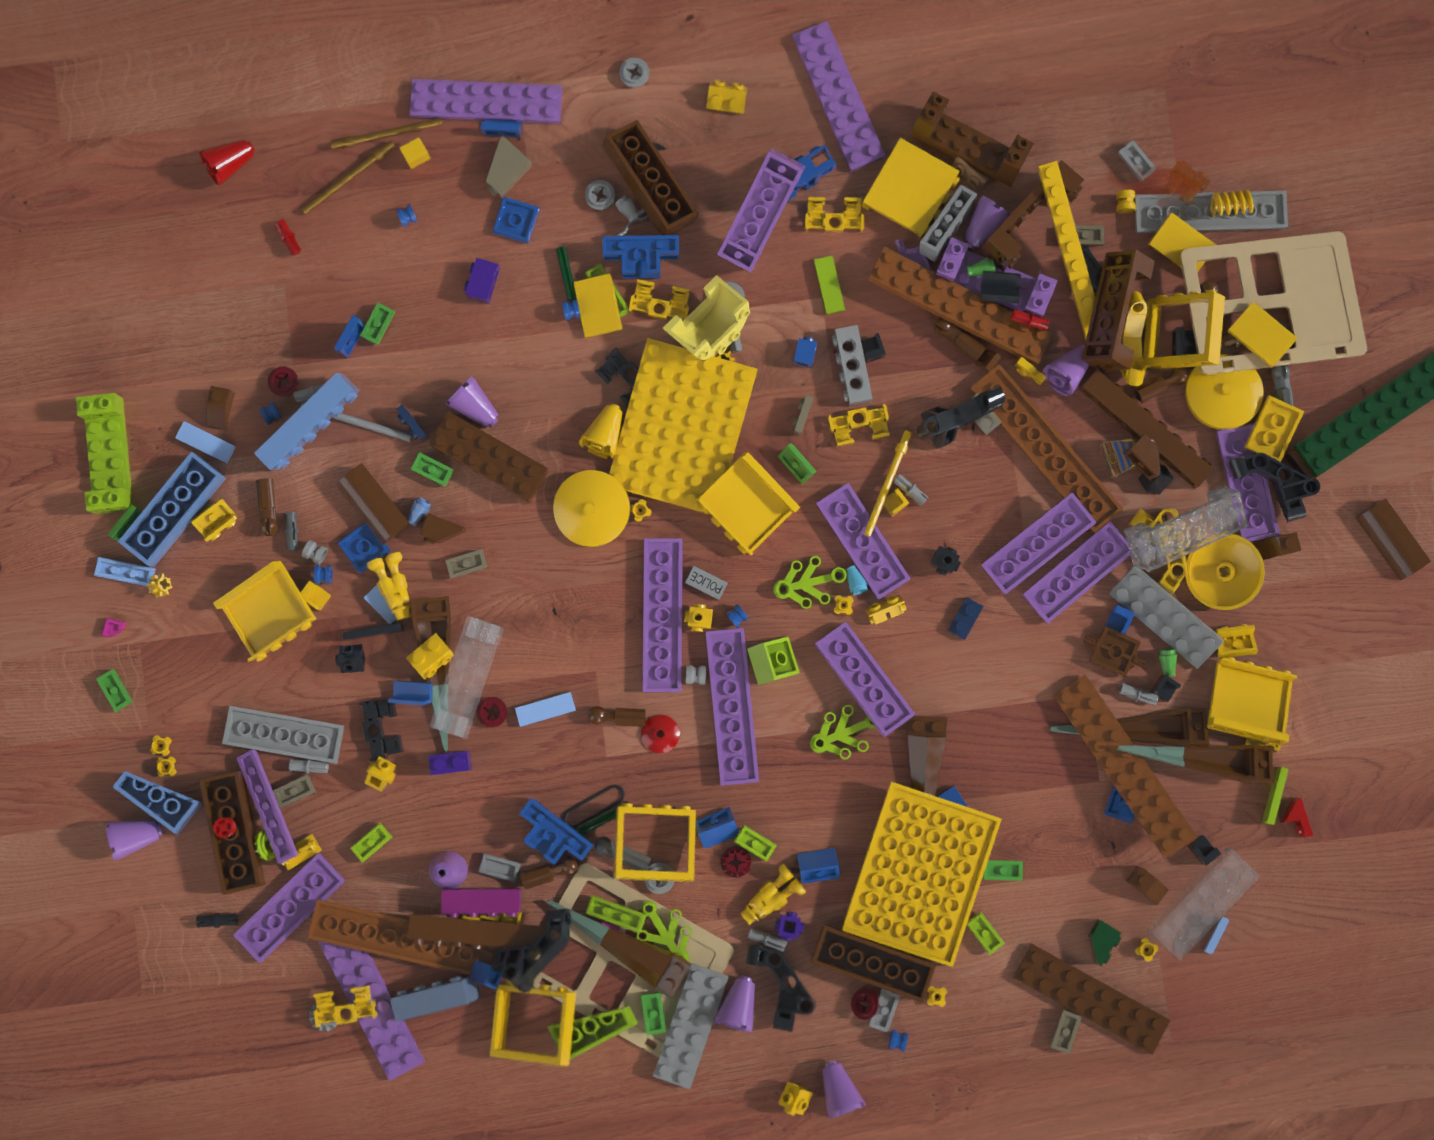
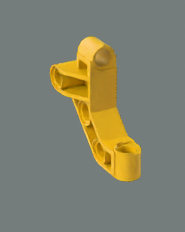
M1133 291L1131 294L1121 343L1134 351L1131 369L1120 370L1124 380L1132 386H1140L1143 383L1146 371L1145 361L1142 357L1141 336L1146 325L1147 314L1150 310L1148 301L1144 300L1138 291Z
M1168 507L1162 510L1157 518L1154 519L1150 514L1139 509L1129 525L1135 527L1143 535L1165 549L1168 570L1157 583L1169 594L1173 595L1188 572L1179 513L1175 508ZM1165 512H1170L1173 515L1172 521L1165 519ZM1172 538L1179 542V546L1176 549H1172L1168 545V541ZM1176 565L1181 566L1183 574L1176 575L1173 572V567Z

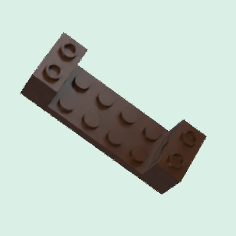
M933 91L918 116L910 136L955 159L957 157L961 158L972 168L1011 187L1034 143L1017 135L1011 147H1008L944 114L949 99Z
M1061 160L1058 166L1068 202L1072 203L1083 189L1081 185L1085 179ZM1041 182L988 238L981 251L986 258H993L994 265L1002 272L1007 268L1012 269L1022 255L1019 252L1023 246L1011 235L1016 227L1019 228L1022 225L1025 217L1034 212L1038 203L1046 199Z
M1138 250L1108 252L1105 255L1082 355V361L1100 371L1131 369L1134 351L1121 343L1134 281L1151 279L1155 263L1154 260Z

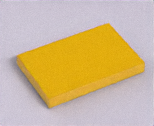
M1172 212L1148 243V245L1181 269L1180 254L1183 250L1216 245ZM1206 261L1196 262L1197 273Z
M610 273L574 282L585 338L623 330Z
M1255 302L1250 304L1228 330L1232 336L1271 368L1298 339Z
M1268 395L1244 448L1256 454L1265 453L1281 462L1304 411Z

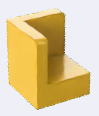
M416 138L400 147L411 169L430 159L420 138Z
M897 488L886 497L883 506L893 517L904 509L909 502Z
M309 581L301 591L305 601L321 611L331 597L328 592L312 581Z

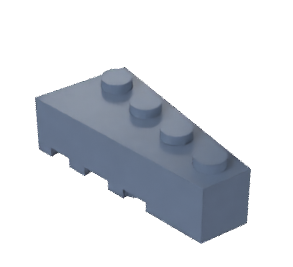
M457 976L445 983L443 980L434 982L430 987L425 985L415 987L412 992H408V989L396 992L397 996L390 999L395 1020L397 1022L466 1005L481 997L478 983L470 980L469 976L463 978Z

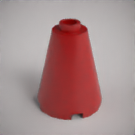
M240 140L202 150L199 152L202 163L206 164L207 172L216 185L220 186L254 157L253 152H255V149L250 141Z

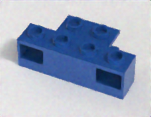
M825 145L821 147L816 146L804 157L800 155L794 159L806 167L788 201L797 196L795 191L798 192L801 187L804 186L808 190L818 184L819 178L835 170L836 163ZM824 154L827 161L816 167L812 160Z
M679 235L602 236L603 260L622 261L623 279L661 278L660 260H679Z
M530 798L519 813L535 825L523 842L532 849H537L544 855V858L554 865L566 850L582 861L594 846L593 842L534 798Z

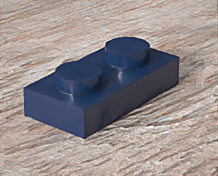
M403 405L399 406L396 409L400 413L397 417L404 425L407 423L411 427L409 432L415 440L418 437L421 441L428 438Z
M966 597L948 631L965 640L984 606Z

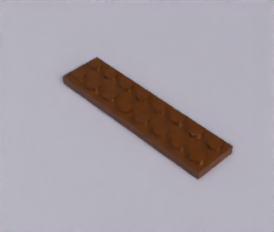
M1032 943L1013 977L1152 1055L1171 1021Z

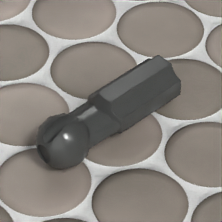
M1289 366L1272 367L1271 375L1274 382V398L1294 406Z
M599 837L594 844L596 852L600 855H608L614 858L615 843L609 837ZM624 846L622 864L636 870L646 871L651 858Z

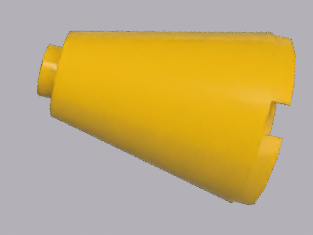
M616 404L606 405L580 437V446L583 448L585 445L589 448L588 452L605 459L608 456L613 458L616 453L623 416L621 408Z

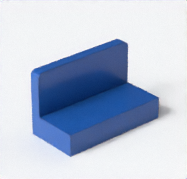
M484 120L481 123V131L483 136L521 138L522 122Z
M395 680L393 697L388 698V703L411 705L431 703L433 683Z
M1113 786L1104 814L1132 824L1134 814L1115 786Z
M730 807L697 819L695 822V827L704 849L734 838L739 832Z
M835 848L797 854L802 884L840 878Z

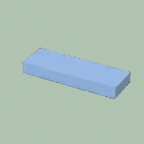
M183 421L175 437L225 463H228L236 448L234 445Z
M98 557L94 576L148 586L146 584L152 581L150 577L155 574L156 569Z
M569 692L517 707L515 711L519 725L522 727L576 711L572 694Z

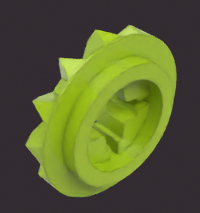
M258 831V835L255 836V852H258L259 858H262L264 861L274 859L275 853L266 831Z

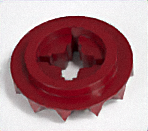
M277 367L269 374V389L275 395L281 397L290 396L296 391L299 384L298 375L289 367ZM279 377L280 379H285V377H287L286 381L288 382L289 386H280L281 382L277 378Z
M497 697L483 699L478 704L476 710L479 722L490 728L500 726L506 720L508 712L505 703ZM496 704L495 712H497L499 716L493 715L488 720L489 713L487 712V710H485V708L492 709Z
M731 847L721 857V868L729 877H742L751 868V857L745 849ZM734 854H736L738 860L745 861L738 865V871H736L734 865L727 864L734 860Z
M862 988L853 995L851 1009L857 1018L868 1020L878 1014V1008L881 1006L879 1005L880 998L876 995V992L869 988ZM867 1001L871 1004V1006L865 1007L861 1005L860 1002L863 1003Z

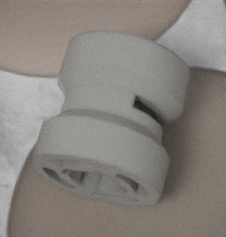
M309 540L301 556L306 559L310 558L314 563L320 565L327 555L328 548L318 546L316 542Z
M687 665L686 684L698 683L699 685H705L706 666H699L697 668L693 667V665Z

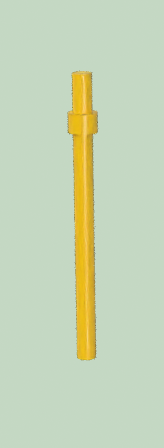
M905 430L900 443H897L895 448L896 454L864 531L866 536L870 537L901 459L907 452V444L912 434L910 431Z

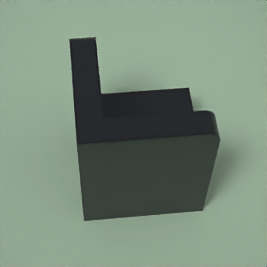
M879 333L875 334L872 338L861 341L866 363L885 357L886 353Z
M1161 464L1158 477L1149 480L1143 473L1139 477V481L1146 492L1158 495L1173 480L1167 467Z
M1161 675L1152 688L1151 693L1169 702L1176 689H1180L1181 684L1167 675Z
M1204 835L1198 837L1188 846L1200 863L1205 866L1222 854L1217 847L1211 845Z

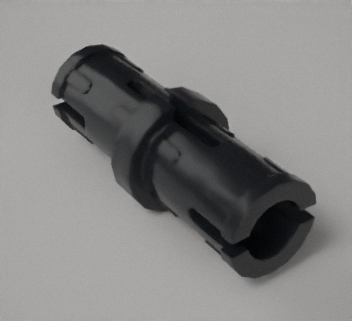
M237 913L198 915L196 922L199 923L196 926L197 928H220V926L237 925L238 919L235 918L238 915Z

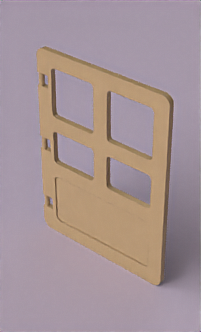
M1336 231L1188 248L1181 252L1180 262L1187 295L1193 291L1201 293L1196 262L1234 258L1236 260L1242 298L1225 300L1223 315L1242 313L1252 302H1255L1263 310L1286 308L1288 310L1292 334L1298 339L1294 342V348L1288 349L1285 353L1288 354L1289 360L1280 361L1279 359L1273 367L1358 357L1366 353L1367 345L1346 238L1342 232ZM1275 253L1278 257L1284 293L1259 296L1256 291L1250 256ZM1208 302L1191 303L1188 305L1197 354H1204ZM1344 347L1345 353L1336 354L1335 348ZM1252 353L1220 357L1219 365L1200 366V370L1205 375H1212L1224 372L1269 368L1270 366ZM1232 361V367L1223 368L1222 362Z
M583 863L579 866L559 904L571 910L587 881H592L624 899V906L636 911L641 909L645 901L652 899L614 879V877L591 864ZM654 901L657 905L656 913L668 931L672 910ZM647 905L645 909L647 912H651L653 907ZM672 913L673 918H679V914ZM681 917L678 921L674 938L676 946L679 948L682 937L680 934L681 928L683 926L691 927L692 934L688 939L686 952L690 957L689 962L723 973L734 953L733 946L688 919ZM571 923L570 937L596 951V957L577 990H572L541 972L534 980V987L539 988L541 985L539 983L544 978L553 983L551 990H557V987L569 988V992H576L574 1010L585 1016L593 1015L592 1012L595 1008L602 1012L609 1011L589 998L607 963L614 961L629 971H633ZM620 926L619 932L625 933L626 928ZM684 928L682 932L684 935H689L690 930ZM654 943V946L670 951L667 945ZM633 972L635 979L619 1008L630 1006L638 1024L618 1035L659 1058L688 972L673 997L657 987H652ZM660 992L666 1032L647 1035L641 995ZM553 997L563 1003V998ZM647 1038L658 1043L655 1049L644 1044Z

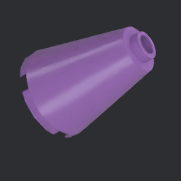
M982 195L963 238L966 240L965 243L969 244L968 247L972 250L975 248L980 249L1011 214L995 204L994 201Z
M1081 344L1043 369V374L1047 377L1045 380H1050L1052 383L1050 387L1056 392L1067 396L1068 394H1073L1089 367L1088 363L1082 361L1085 345Z
M473 376L446 402L449 407L484 428L487 426L491 428L498 421L496 418L498 416L497 411Z
M156 821L106 823L110 848L113 849L112 857L114 861L160 840L159 836L163 835L161 825L156 824Z
M454 851L440 852L432 859L429 865L430 879L441 889H455L467 877L468 866L466 861L460 854Z
M741 976L740 979L736 978L715 1016V1023L719 1025L725 1023V1027L742 1032H752L755 983L751 982L752 978Z
M836 1060L826 1063V1068L822 1069L828 1118H834L866 1106L841 1063L837 1064Z

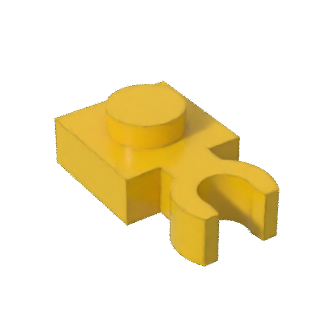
M1023 357L1015 364L1016 371L1020 375L1031 377L1039 385L1047 378Z

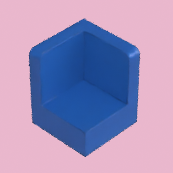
M1116 605L1113 607L1105 626L1126 634L1135 613Z
M475 961L469 979L497 990L502 973L493 971L491 965Z

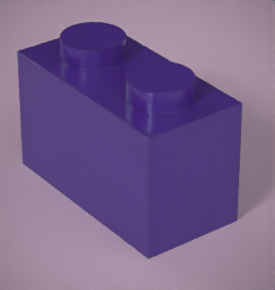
M476 258L475 263L472 262L469 271L471 277L464 286L467 298L487 304L490 303L500 271L498 264Z
M470 751L428 756L430 775L472 770Z

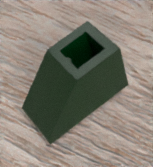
M1097 919L1088 934L1094 962L1102 966L1103 963L1106 964L1109 961L1112 948L1117 947L1120 943L1121 932L1100 919Z

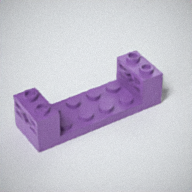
M773 148L768 152L717 254L718 256L752 272L794 187L806 167L805 165Z
M951 237L936 275L980 295L982 276L969 277L967 266L985 259V257L967 251L969 244ZM995 266L996 272H1002L997 266ZM1007 268L1004 272L1021 274L1019 303L992 302L1011 311L1016 309L1029 314L1034 313L1035 316L1042 318L1058 280L1041 273L1036 279L1017 270Z

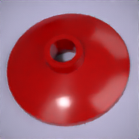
M666 715L652 716L645 722V727H642L641 731L644 745L655 753L669 752L677 745L680 737L677 723ZM662 730L664 736L662 738L657 737V731Z

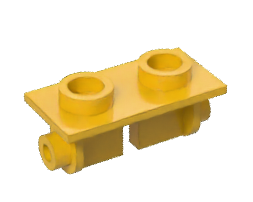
M899 595L891 596L882 603H874L865 609V612L869 616L870 623H875L876 625L888 620L887 612L893 618L903 614L907 609L904 604L905 601Z
M311 834L294 844L298 855L281 864L285 865L287 870H290L321 852L322 849L314 835Z

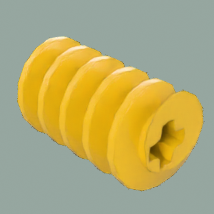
M1246 189L1243 193L1241 190H1237L1235 193L1234 191H1229L1228 194L1226 192H1221L1220 194L1217 192L1213 193L1210 208L1213 217H1215L1216 211H1218L1219 216L1223 215V211H1226L1227 216H1230L1231 210H1233L1235 215L1238 214L1239 209H1241L1242 214H1245L1246 208H1248L1251 214L1253 213L1254 204L1250 191Z

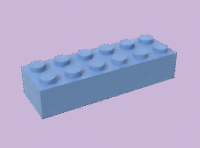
M336 372L254 454L270 470L285 469L290 464L289 459L292 456H298L304 450L303 446L307 442L311 443L317 437L316 433L320 429L324 430L331 423L329 420L334 415L336 417L344 411L343 406L347 402L352 403L358 397L357 393L360 390L344 374Z
M191 451L118 542L146 565L155 567L191 523V520L196 517L226 480V477Z

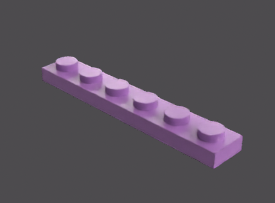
M252 749L236 759L278 863H284L297 856L298 853L258 753Z

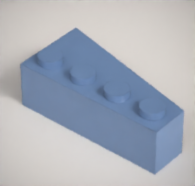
M126 771L113 785V788L177 835L180 834L203 805L199 801Z

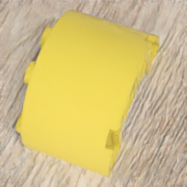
M717 275L703 288L707 298L683 322L681 318L675 315L663 327L664 331L696 358L701 360L709 359L717 354H723L732 341H736L739 338L740 331L750 314L748 300Z

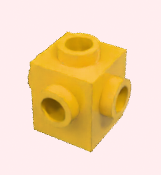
M694 604V607H690V610L685 612L684 622H688V627H692L691 631L703 632V629L711 630L713 609H706V605ZM697 615L702 616L700 621L695 620Z
M378 757L375 763L371 762L366 772L368 775L365 784L382 792L388 783L391 784L396 776L394 773L396 765Z
M787 1082L778 1104L783 1106L784 1111L794 1116L795 1113L803 1115L813 1093L798 1084Z

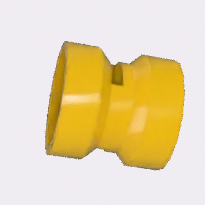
M1120 190L1116 192L1118 213L1136 211V204L1133 201L1135 198L1134 190Z

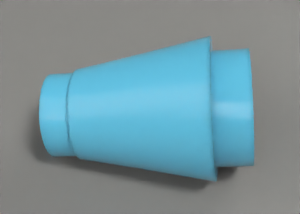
M856 565L845 569L850 592H853V595H859L868 590V584Z

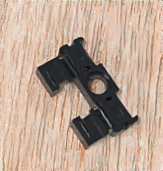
M614 348L606 356V362L595 372L607 384L612 381L611 378L614 374L618 375L619 373L631 386V391L627 395L620 396L629 405L630 401L626 396L629 399L631 398L632 387L635 384L639 368L632 361L628 362L619 353L620 348ZM630 368L636 371L634 379L627 377V371Z
M369 700L359 703V706L363 705L365 722L362 723L365 741H369L372 758L369 760L376 761L378 757L386 759L388 755L404 752L401 735L393 736V739L388 740V738H385L382 719H384V716H397L395 703H388V700L380 702ZM371 725L378 727V733L375 736L369 733Z

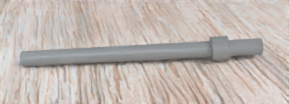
M343 413L337 417L335 415L332 417L336 420L408 442L412 438L411 434Z

